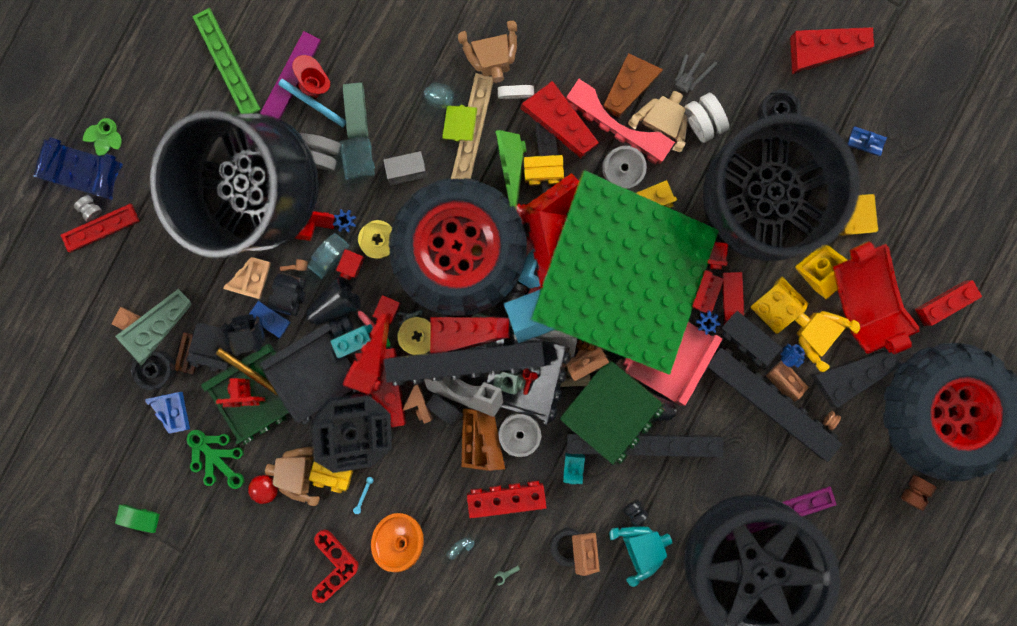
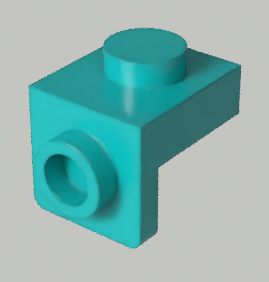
M565 454L564 483L573 485L583 484L585 454Z

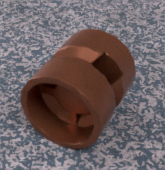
M913 475L909 482L910 488L905 489L900 499L924 511L928 504L927 498L932 497L937 487Z

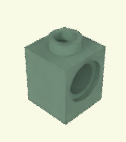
M509 370L501 371L502 374L495 375L494 386L500 388L501 391L516 394L525 386L526 380L522 376L523 371L509 373ZM508 377L512 378L513 385L509 383Z

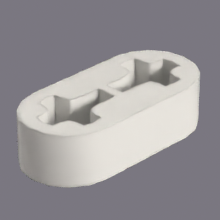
M534 86L498 87V98L500 99L530 98L534 95Z

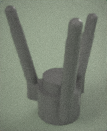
M701 53L690 72L682 75L688 59L686 54L678 75L674 80L676 81L675 87L685 93H688L689 90L693 91L695 86L717 65V62L709 66L693 82L694 78L692 75L705 54Z

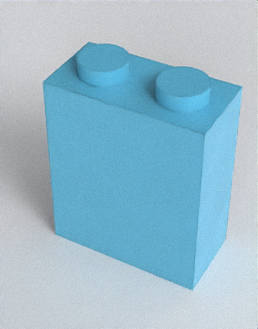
M541 289L504 303L518 343L555 330L530 320Z

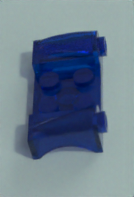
M49 137V140L43 141L33 176L112 200L114 182L123 164L115 161V156L104 154V157L96 156L61 145V140Z

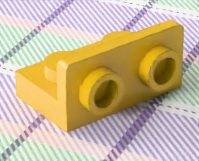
M667 180L636 193L668 208L673 207V203L677 201Z

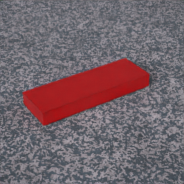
M742 272L722 273L724 325L736 311L744 316Z

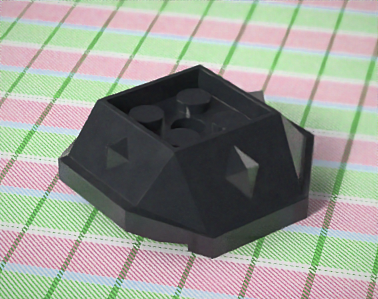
M367 393L328 398L311 422L314 462L333 473L372 467L384 454L392 450L391 415L387 409ZM353 429L352 432L346 434L348 430Z

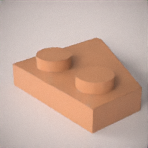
M597 346L595 351L580 350L566 366L571 377L576 381L609 362L602 348Z

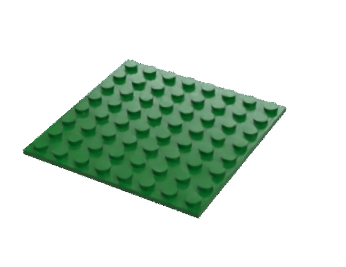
M584 170L530 320L670 375L693 309L692 305L719 230Z

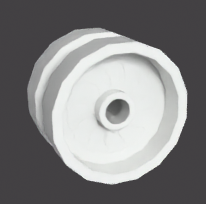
M707 93L700 97L699 103L692 101L685 105V114L688 117V122L701 142L705 143L713 139L714 133L720 135L729 130L727 116L721 104L712 93Z

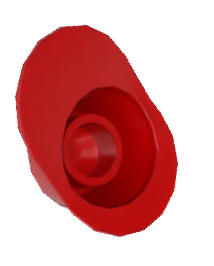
M300 55L294 59L292 69L299 81V88L305 95L312 96L315 99L319 94H324L329 90L330 81L316 59L307 55Z

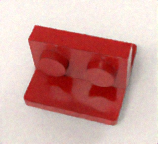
M704 270L692 307L706 314L710 310L712 314L723 278L714 276L712 272Z
M234 378L230 379L228 384V393L231 399L216 400V404H222L223 407H241V403L242 406L260 405V401L266 400L265 397H251L250 379Z

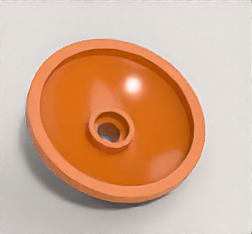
M394 513L383 518L376 526L371 539V551L374 560L382 569L389 572H402L409 569L416 563L423 549V533L420 525L414 518L402 513Z

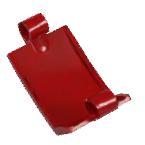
M866 242L850 249L851 259L834 266L833 271L845 318L849 319L850 322L855 320L860 324L858 333L855 334L850 330L851 334L867 354L883 347L894 355L911 348L912 343L909 336L918 333L919 326L903 306L889 247L884 244L875 248L871 242Z

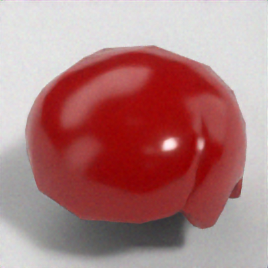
M259 475L250 481L248 493L250 498L256 503L266 504L272 502L277 496L278 487L273 485L272 477Z

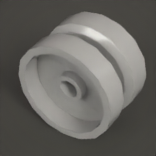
M300 133L313 155L316 168L334 171L337 161L328 155L339 154L341 144L322 136Z
M620 146L607 154L602 164V173L605 180L628 189L638 185L643 180L646 173V161L638 149L631 146ZM622 164L627 165L628 169L623 171L621 169Z
M513 413L501 423L499 442L502 448L510 455L516 457L528 456L539 446L541 430L534 417L522 413ZM517 432H523V438L520 436L517 438Z

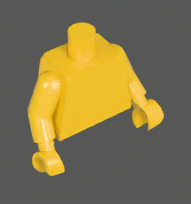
M826 311L813 313L810 317L802 313L795 319L802 326L797 332L799 336L798 342L803 348L805 355L814 364L816 363L817 369L821 372H825L830 366L821 361L820 357L826 353L843 330L848 327L857 334L860 329L859 322L855 320L850 322L847 318Z

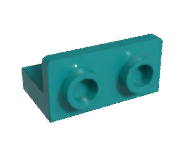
M372 324L362 326L331 340L330 342L337 358L357 351L368 341H371L369 333L373 330Z

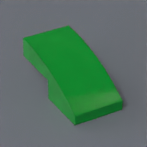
M123 504L119 505L115 524L155 533L159 514Z

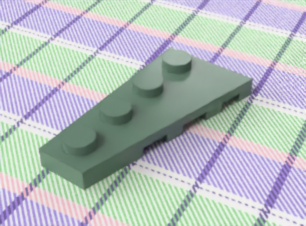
M177 289L115 337L134 359L142 365L192 304Z

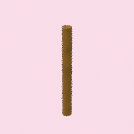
M218 349L216 352L217 356L276 394L266 378L223 349Z

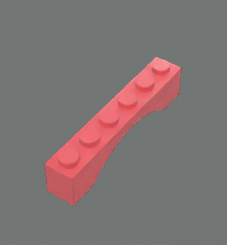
M578 79L566 97L575 111L579 110L582 112L585 119L590 122L594 120L603 131L612 132L618 141L622 143L627 142L631 147L638 149L647 155V160L654 164H661L675 143L660 132H639L616 122L602 107L595 89Z

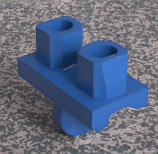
M854 126L847 145L876 156H881L887 137Z

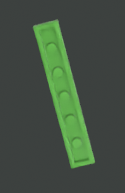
M208 8L192 16L240 113L260 112L261 109L211 9Z

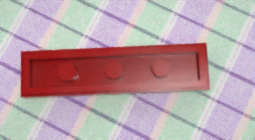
M128 204L61 234V238L67 251L71 253L140 221L133 205Z

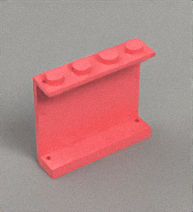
M688 322L670 375L628 358L624 359L622 370L678 405L685 406L721 343L722 338L717 335H706L703 330L699 331L698 327Z

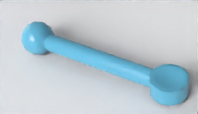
M367 477L366 479L367 483L358 505L353 509L355 514L361 512V505L368 488L374 481L372 477Z

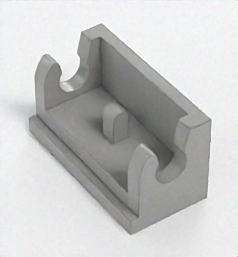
M421 151L384 159L387 179L390 185L427 177Z

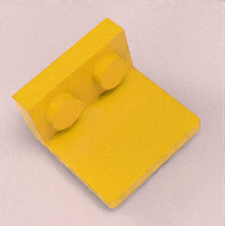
M874 194L859 195L854 214L839 236L878 231Z
M781 276L767 293L752 304L751 309L778 334L804 313L809 303Z

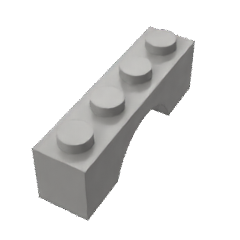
M450 376L443 377L441 381H431V378L424 379L427 390L493 417L503 403L501 389L485 382L481 386H473L460 379H451Z

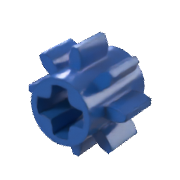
M340 209V214L338 216L334 215L337 222H334L333 225L340 226L339 232L346 229L350 233L349 228L352 226L356 227L353 220H356L357 217L350 216L351 210L344 213ZM346 217H347V220H349V223H348V224L345 223V224L343 225V222H341V219H342V218H343V219H346Z
M710 310L707 311V314L700 312V319L695 320L696 323L701 324L697 329L699 331L704 329L706 335H708L709 331L716 333L715 327L720 325L718 321H715L718 315L714 314L712 316ZM710 319L712 323H709L708 326H706L704 322H707V320Z
M787 344L782 349L783 351L780 353L782 355L781 360L787 367L795 365L798 368L804 363L805 352L801 346L795 344L791 347L790 344Z

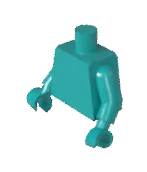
M615 527L609 532L610 540L623 536L634 568L638 572L637 575L627 577L626 579L632 587L640 583L639 580L643 581L652 576L662 566L663 560L667 558L664 547L672 544V539L668 533L659 536L657 531H653L649 527H626L621 530Z

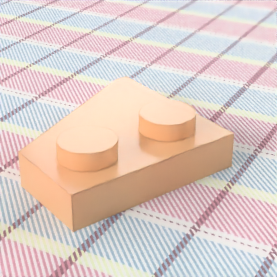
M251 257L223 289L261 299L271 262Z

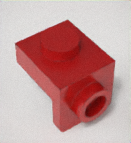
M714 243L707 263L711 269L722 270V267L727 266V243Z

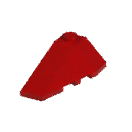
M382 313L370 334L372 340L362 347V357L358 361H354L343 385L367 394L374 393V391L377 392L380 388L390 314Z

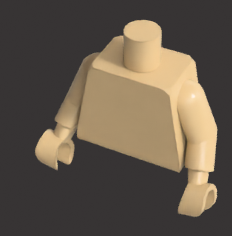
M673 91L669 99L664 96L659 100L652 99L632 116L628 124L636 129L638 122L642 121V125L655 132L662 133L672 141L676 138L677 143L672 150L682 152L686 143L684 141L688 121L687 115L684 114L685 108L679 105L683 95Z

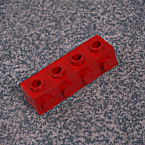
M530 481L528 485L520 486V483L509 484L508 488H501L500 485L489 487L490 490L482 491V488L471 489L470 493H467L470 518L547 509L544 485L539 483V481Z

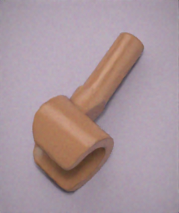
M296 259V265L282 266L280 271H305L307 269V261Z

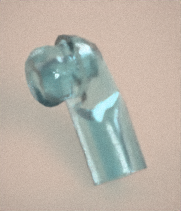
M470 537L459 540L450 548L447 556L452 560L455 559L464 547L467 550H471L475 545L474 541L470 540Z

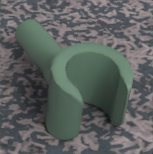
M519 566L506 572H497L494 578L497 576L503 578L497 585L504 584L507 577L520 570Z

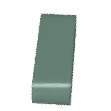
M363 82L343 84L348 139L368 137Z

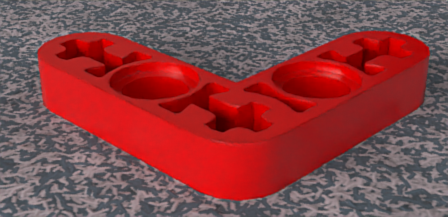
M328 530L319 531L315 535L314 542L336 568L312 591V598L318 603L327 601L355 575L359 568L357 560ZM319 535H327L328 538L326 539V541L329 544H331L333 541L335 544L332 545L327 551L326 548L328 547V544L326 542L321 543L319 541L321 539ZM339 548L342 552L341 557L334 558L331 554L332 549ZM346 563L348 565L352 563L354 565L352 568L354 571L348 570L345 573V575H343L341 572L344 571L347 567ZM331 576H339L340 584L333 585L330 582ZM328 586L329 589L324 593L325 597H318V589L322 591Z

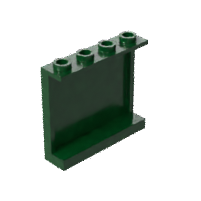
M271 344L265 345L260 351L252 353L242 359L241 362L266 378L259 365L275 355L276 352ZM234 366L229 367L201 384L203 390L209 392L237 438L236 444L243 442L245 445L254 439L253 435L258 432L260 435L270 430L269 425L274 422L277 425L287 419L286 415L289 414L276 394ZM234 378L250 379L251 397H265L266 400L260 401V405L242 406L241 403V407H223L222 404H216V400L231 399L228 393V384L230 379Z
M608 359L609 363L600 368L560 420L611 464L617 465V463L621 464L628 456L626 452L630 447L632 449L636 447L640 441L638 439L639 436L649 431L652 427L651 422L655 417L658 419L665 411L663 407L666 404L629 376L615 362Z

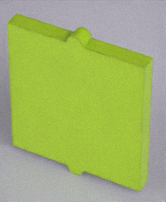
M463 105L447 106L443 139L455 140L457 142L460 140L473 141L477 108L465 107Z

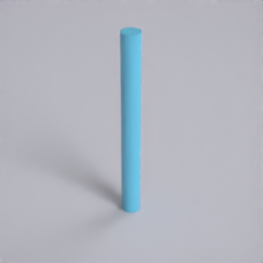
M281 79L278 83L279 86L344 128L346 125V120L310 96L305 95L301 90L284 79Z

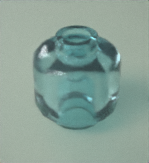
M433 82L425 89L424 98H426L429 106L446 109L453 102L454 92L451 91L449 85Z

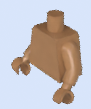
M515 21L507 22L508 38L507 34L473 41L470 45L467 42L465 31L458 34V41L460 44H463V51L476 71H481L485 77L492 75V80L495 83L504 80L503 73L510 70L509 64H512L515 60L517 50V35H515L517 24Z
M311 447L286 451L281 458L276 459L275 465L267 464L265 474L274 476L273 485L279 487L281 493L293 500L304 503L306 501L311 506L318 504L320 496H308L305 494L309 492V476L313 459V449Z

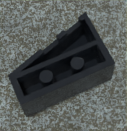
M738 311L721 328L722 336L729 342L733 341L738 345L737 348L743 354L749 355L752 361L764 370L767 369L783 349Z

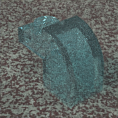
M334 233L315 251L307 267L321 279L324 278L332 265L342 257L344 250H347L349 244Z

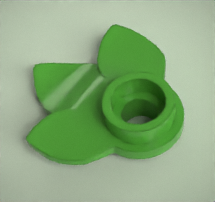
M108 118L100 120L97 125L89 126L83 136V141L94 142L98 156L108 153L111 147L119 149L122 142L120 134L116 131L117 126L115 122ZM109 125L110 130L106 132L105 127Z

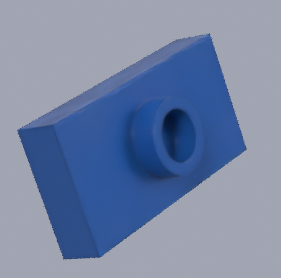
M260 301L256 303L250 312L254 318L256 316L259 317L263 328L278 338H281L291 323Z

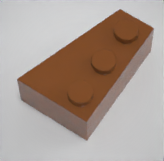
M628 53L603 106L604 110L619 118L653 81L660 76L663 69Z
M473 408L463 409L462 467L487 471L505 469L495 416H490Z

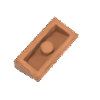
M782 360L766 374V377L779 391L794 402L799 400L809 388Z
M596 533L572 536L576 574L586 576L600 572Z

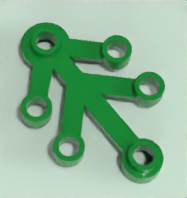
M193 430L187 435V444L192 448V463L190 464L192 472H199L203 468V463L200 461V450L206 455L205 477L203 479L206 486H212L216 483L214 464L227 476V484L230 488L238 489L244 484L243 475L234 473L220 458L232 457L233 459H239L244 454L243 449L240 447L234 449H211L206 444L219 443L222 446L227 445L230 442L228 434L206 436L201 430ZM195 436L200 438L198 443L194 441ZM222 436H225L227 438L226 443H223L221 441ZM235 450H239V451H240V456H239V457L235 456V454H234V451H235ZM194 463L199 464L198 470L194 468ZM207 477H211L213 482L208 483ZM235 477L240 479L239 484L234 482Z

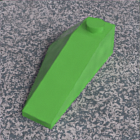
M498 130L496 131L497 143L510 207L514 206L517 210L524 162L523 153L527 152L525 141H521L519 134Z

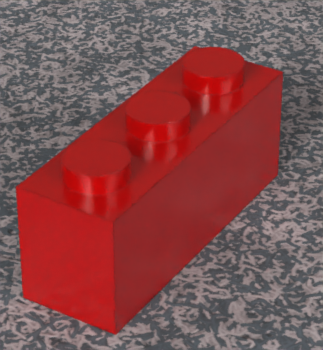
M571 173L538 198L531 201V203L525 206V209L529 215L536 212L566 215L572 204L579 180Z
M973 280L963 281L914 310L924 326H933L978 300L982 295Z

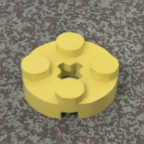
M374 220L366 224L360 230L358 236L361 250L367 256L374 259L390 256L389 236L392 227L380 220ZM377 234H380V237L383 239V242H380L379 245H375V241H373V237H377Z
M412 317L404 321L398 331V342L401 348L412 355L429 352L431 323L420 317ZM414 331L422 333L421 341L417 342L416 339H412Z

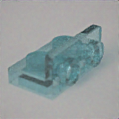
M355 137L340 141L345 179L374 176L375 166L372 161V146L369 138Z

